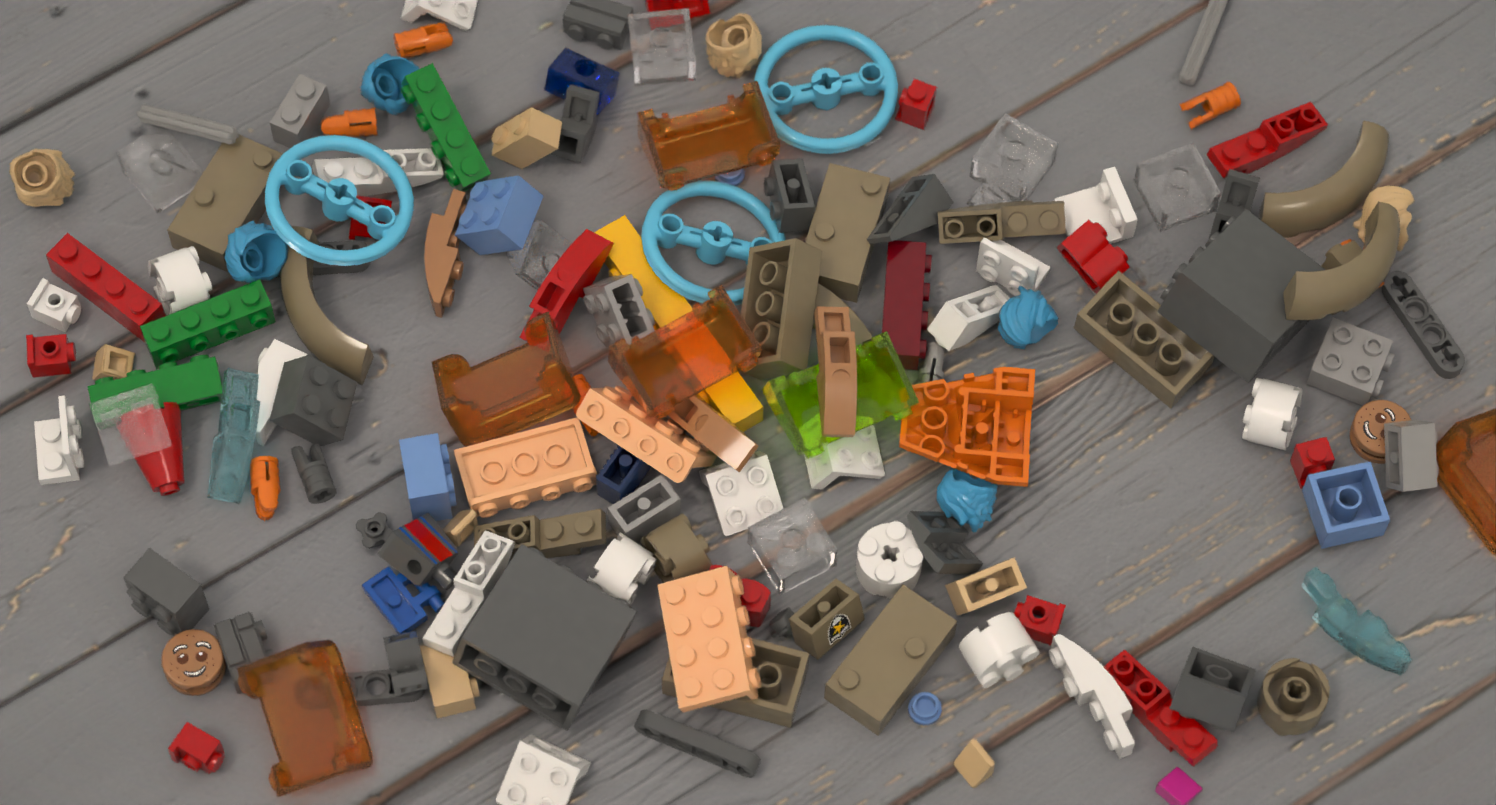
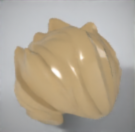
M738 13L727 21L720 19L710 25L706 33V52L711 67L713 69L717 68L718 73L725 77L740 78L745 71H750L753 66L759 64V56L762 53V35L750 15Z
M33 149L10 162L9 173L18 199L24 205L33 207L59 206L63 204L64 197L72 195L74 190L72 177L75 176V173L62 158L61 151Z
M1378 187L1368 194L1362 208V216L1357 221H1354L1353 227L1359 229L1358 237L1365 243L1366 220L1378 201L1388 203L1396 208L1399 213L1400 236L1397 251H1402L1409 238L1407 226L1412 219V215L1407 211V208L1410 204L1414 203V197L1409 190L1402 187Z

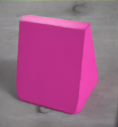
M1177 766L1157 784L1155 792L1170 805H1189L1203 788Z

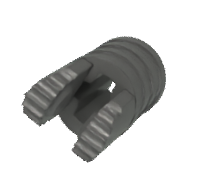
M312 444L310 448L312 462L310 463L302 446L291 448L292 456L309 502L318 504L332 499L337 491L333 485V480L320 444Z

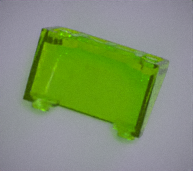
M887 331L872 337V341L856 346L857 411L855 433L891 417L895 421L904 419L913 414L911 408L919 403ZM819 364L800 372L795 371L789 374L787 379H785L784 375L768 381L762 388L770 408L798 456L805 454L807 459L825 451L823 446L844 438L822 437L816 378L819 373Z

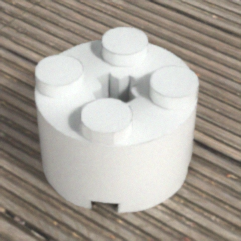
M194 246L185 247L148 261L150 277H157L155 278L156 286L153 288L158 301L162 303L166 316L211 299L208 292L212 290L211 281L206 272H200L197 265L200 264Z
M1256 378L1252 390L1253 403L1252 405H1247L1243 418L1245 427L1242 439L1286 451L1296 426L1298 417H1296L1297 407L1295 406L1300 407L1302 388L1268 379Z
M893 521L871 528L860 539L857 550L856 574L860 584L867 592L875 596L877 594L892 599L902 585L911 590L915 588L921 575L923 554L918 548L911 530L905 527L903 523Z
M620 532L617 539L614 538L596 563L594 569H596L597 574L594 579L588 577L587 581L596 583L606 594L613 598L623 599L631 606L636 597L635 592L639 587L637 584L640 582L644 585L655 569L653 566L657 559L653 557L652 552Z
M1012 612L1003 613L987 621L990 625L981 632L978 627L975 628L959 644L963 657L983 688L994 685L1004 677L1006 681L1017 678L1024 671L1021 666L1040 654L1020 620Z

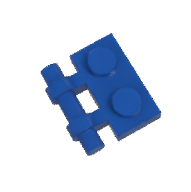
M388 566L363 583L362 589L397 634L411 632L428 620L427 614L422 608L430 605L436 613H439L445 604L441 599L442 593L435 585L431 586L427 582L422 586L414 584L420 593L413 597L405 586L414 583L401 573L396 576Z

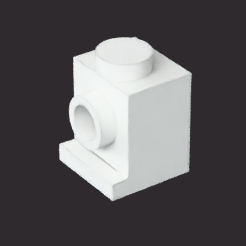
M42 278L27 302L33 319L65 333L70 324L76 323L81 314V305L77 295L50 284L44 278Z

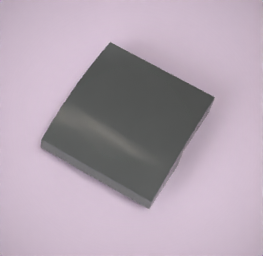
M909 512L907 519L916 544L937 574H973L978 572L983 563L963 544L969 532L959 525V522L953 516L947 518L944 512Z

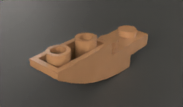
M455 189L452 191L444 216L435 213L431 214L425 240L424 261L429 296L435 315L441 318L445 308H450L455 294V290L452 287L455 280L461 279L464 269V262L460 261L458 249L460 239L455 236L459 225V219L467 206L465 192Z
M817 306L814 316L819 373L816 378L822 437H854L857 411V361L855 332L851 331L849 307Z
M674 377L656 402L677 424L738 472L742 470L759 447L728 418L717 412L683 381Z

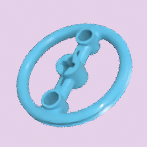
M817 25L795 30L779 39L769 48L761 59L756 71L754 97L760 117L778 138L804 151L833 154L856 149L870 142L882 132L895 111L898 97V81L891 60L873 40L849 28L834 25ZM832 40L843 42L856 47L873 60L871 63L864 64L857 73L840 76L834 69L821 68L813 74L810 83L791 86L786 82H777L768 87L770 73L778 60L791 49L811 41ZM866 78H874L876 80L869 81L866 80ZM881 90L884 91L882 106L873 120L855 133L843 137L828 139L807 136L790 128L777 116L788 114L793 106L812 102L819 109L830 110L839 104L841 95L861 92L867 96H874ZM777 97H784V98H786V99H785V100H778V99H776V98H777Z
M318 136L294 145L275 162L269 173L265 188L267 215L279 237L301 255L329 265H360L386 255L404 238L410 226L414 210L411 184L400 165L388 153L376 145L350 136ZM335 150L358 154L371 160L387 173L397 190L399 197L398 215H395L394 211L388 206L379 205L372 207L356 198L357 189L347 179L336 178L328 183L313 175L310 165L301 159L318 152ZM284 185L286 190L292 194L300 195L307 193L322 201V211L330 220L342 222L351 217L367 226L369 235L379 241L367 247L354 250L329 249L308 241L298 234L286 220L279 201L280 186ZM377 221H382L386 224H380Z
M717 181L687 182L674 186L662 193L647 211L641 236L646 259L654 273L664 284L690 300L713 306L742 304L744 288L713 290L695 285L677 274L666 263L658 245L662 248L670 249L678 243L696 248L698 258L707 264H720L725 260L726 256L744 260L747 265L750 247L786 240L785 234L778 232L776 220H771L770 209L762 201L739 187ZM696 196L723 198L751 212L762 223L770 239L758 237L749 242L733 238L731 228L721 221L708 222L702 230L683 225L681 218L675 214L668 213L663 216L662 214L670 206L686 198Z

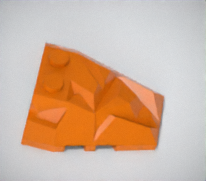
M999 367L994 368L991 374L975 377L974 373L964 374L961 380L946 382L945 379L905 386L899 447L993 484L1028 487L1035 369Z

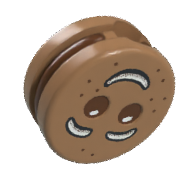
M1388 400L1370 401L1364 404L1354 417L1349 434L1351 445L1363 459L1372 463L1385 464L1384 423L1409 421L1411 418L1404 408Z
M198 629L182 631L173 636L163 649L161 662L169 684L182 694L190 696L206 694L216 688L225 675L226 661L220 643L212 634Z

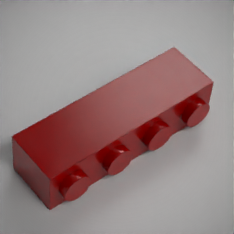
M69 233L46 254L52 273L143 342L145 341L140 326L165 317L162 303Z

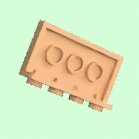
M617 385L615 388L609 386L590 388L576 412L579 420L676 483L683 482L692 468L712 466L717 458L716 454L696 438L692 439L683 433L685 429L675 421L668 419L666 422L657 416L659 413L657 409L644 402L641 405L631 399L632 393Z
M577 417L453 450L469 509H473L477 517H491L497 514L498 511L508 508L521 509L528 506L531 502L542 499L544 501L555 500L561 494L572 491L585 492L596 485L597 471L593 465L580 420Z
M728 566L657 584L679 709L682 712H687L748 696L751 700L757 699V688L761 687V680L758 670L753 668L751 657L755 656V647L751 637H747L745 626L750 625V620L746 607L741 605L740 595L744 594V587L740 576H735Z

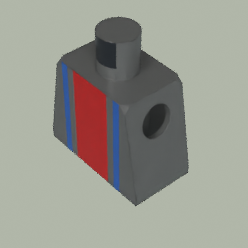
M429 513L394 530L377 553L417 586H422L433 579L445 590L450 589L454 585L453 579L457 572L450 564L457 556L458 548Z

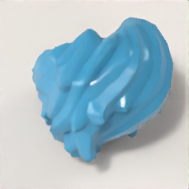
M385 53L368 65V69H366L362 76L360 95L367 99L368 102L373 103L375 108L387 111V113L393 115L402 113L407 110L410 104L405 101L402 95L401 83L406 75L420 68L405 58Z
M252 220L243 226L235 228V232L228 235L229 241L225 251L227 270L235 281L251 283L259 279L271 280L278 276L283 264L287 260L288 247L271 225L264 223L256 224Z
M1019 286L1020 295L1010 298L1000 309L998 331L1007 344L1013 345L1014 348L1025 349L1026 345L1039 342L1048 332L1054 330L1059 318L1053 307L1041 295V291L1027 290L1023 286Z
M952 468L946 472L938 485L936 500L947 518L953 516L961 526L965 523L969 524L972 529L971 531L975 533L979 528L983 527L985 521L990 522L992 520L991 514L993 513L998 486L980 478L974 479L969 474Z

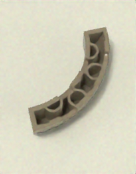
M1363 121L1357 138L1356 149L1339 171L1325 181L1303 190L1284 193L1265 192L1259 219L1282 237L1289 238L1313 229L1322 230L1349 215L1365 200L1383 170L1389 144V133L1387 130L1376 123Z
M1378 201L1365 222L1363 250L1351 261L1322 271L1295 272L1283 292L1286 320L1322 319L1327 314L1339 311L1346 312L1364 302L1379 288L1390 271L1399 243L1400 217L1396 208L1388 203Z
M292 227L308 241L319 244L312 229ZM287 245V260L281 268L280 280L285 309L292 326L307 349L321 362L353 379L358 384L363 385L374 357L369 345L348 336L325 316L318 305L313 289L314 260L301 255Z

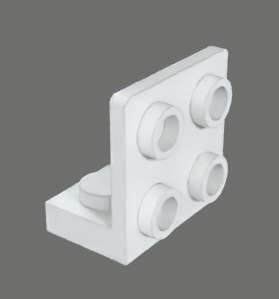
M405 0L401 19L413 23L421 15L424 16L428 13L464 31H468L472 26L478 0Z
M1115 167L1103 170L1101 182L1098 183V186L1054 199V201H1064L1067 237L1088 219L1093 223L1098 222L1108 234L1106 239L1110 244L1134 237L1138 219Z
M983 238L979 246L976 271L985 280L997 282L1006 287L1012 295L1018 296L1020 295L1019 286H1023L1027 290L1037 291L1049 274L1050 266L1003 240L992 242L987 238Z
M65 395L58 396L60 418L34 421L40 485L80 480L79 468H84L82 448H79L78 439L82 438L80 420L76 418L74 405L69 406Z
M820 414L799 430L812 489L822 490L839 476L881 479L885 476L872 419L856 417L854 437H822Z
M761 451L754 452L740 472L726 462L699 471L702 483L709 488L722 533L725 536L785 516L767 454Z
M531 734L519 741L497 795L496 802L501 805H567L576 781L586 775L591 762Z

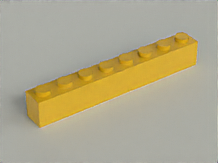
M624 215L595 231L594 233L614 243L604 262L609 269V277L632 274L633 278L639 281L643 290L641 298L645 308H648L654 317L655 325L653 328L656 336L661 341L659 342L660 348L668 359H674L678 365L677 371L681 379L685 383L690 382L695 389V393L717 412L728 418L742 432L763 421V405L740 373L734 369L732 362L685 297L664 284L654 273L644 254L641 237L627 217Z

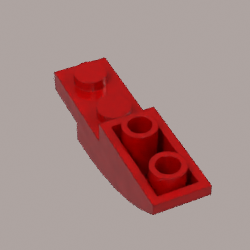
M1310 101L1263 120L1258 129L1213 146L1206 155L1223 179L1228 176L1229 169L1249 174L1300 147L1326 129L1328 124Z
M588 229L576 238L556 262L529 305L534 310L519 338L547 353L551 352L579 297L584 299L585 293L583 288L594 283L614 245L613 242Z
M1125 649L1103 666L1124 692L1133 708L1132 713L1170 752L1175 750L1194 767L1218 747V740L1194 718H1185L1179 712L1170 709L1173 700L1171 698V691Z

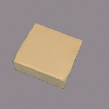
M104 344L96 352L92 380L105 377H113L116 380L127 377L126 374L133 369L135 353Z
M473 509L462 510L442 529L456 547H459L474 532V526L478 525L477 514Z
M972 739L956 758L954 766L972 788H976L993 775L995 762L980 743Z

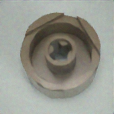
M683 513L641 538L642 547L652 552L653 557L657 559L654 571L662 583L709 571L711 565H713L706 555L710 551L707 541L701 534L695 536L688 518Z
M1288 658L1277 662L1266 674L1257 696V706L1262 719L1275 733L1281 736L1299 735L1310 731L1318 724L1327 706L1330 693L1328 679L1323 671L1312 663L1308 664L1297 658Z

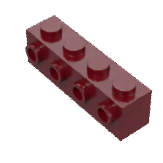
M899 240L888 242L880 368L918 370L919 359H925L926 340L920 339L921 330H927L928 311H922L923 302H929L930 283H924V273H931L932 255L926 254V242Z

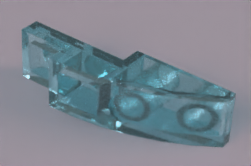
M230 368L224 371L218 433L213 438L208 498L237 504L241 502L250 469L259 417L260 401L257 400L259 374Z
M1317 566L1306 573L1301 586L1317 604L1312 618L1330 637L1352 654L1383 670L1402 675L1407 671L1412 661L1410 653L1402 642H1396L1390 635L1388 627L1379 616L1375 617L1369 609L1358 616L1354 604L1339 594L1332 578L1328 574L1322 573Z

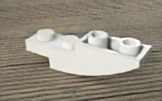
M431 148L383 150L406 173L411 188L435 181L444 175L440 159L437 160ZM365 157L314 159L312 170L315 176L328 183L336 178L347 179L355 185L358 196L379 195L397 191L387 173Z
M486 530L484 531L453 579L454 590L423 636L424 646L454 657L462 635L506 569L515 545L514 541Z
M1060 634L1053 636L1049 656L1056 669L1060 667L1065 677L1063 684L1069 697L1074 696L1079 706L1090 702L1089 707L1093 718L1096 721H1101L1105 729L1103 735L1108 748L1111 751L1115 750L1119 759L1131 755L1135 742L1125 722L1129 721L1133 708L1124 692L1107 670L1087 651Z

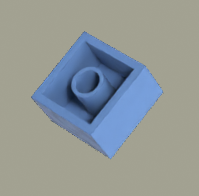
M519 175L476 182L470 192V198L465 211L459 219L455 236L479 255L523 249L543 195Z
M438 433L400 439L399 444L413 520L426 513H429L435 521L452 519L451 507L457 506L447 444L440 445Z
M1371 461L1307 476L1302 492L1321 549L1384 535L1390 522V517Z

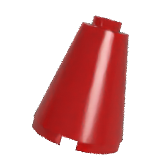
M163 402L165 407L163 409H155L153 404L123 414L120 416L121 421L116 420L118 431L152 491L160 492L161 496L179 492V486L185 483L181 410L176 402Z

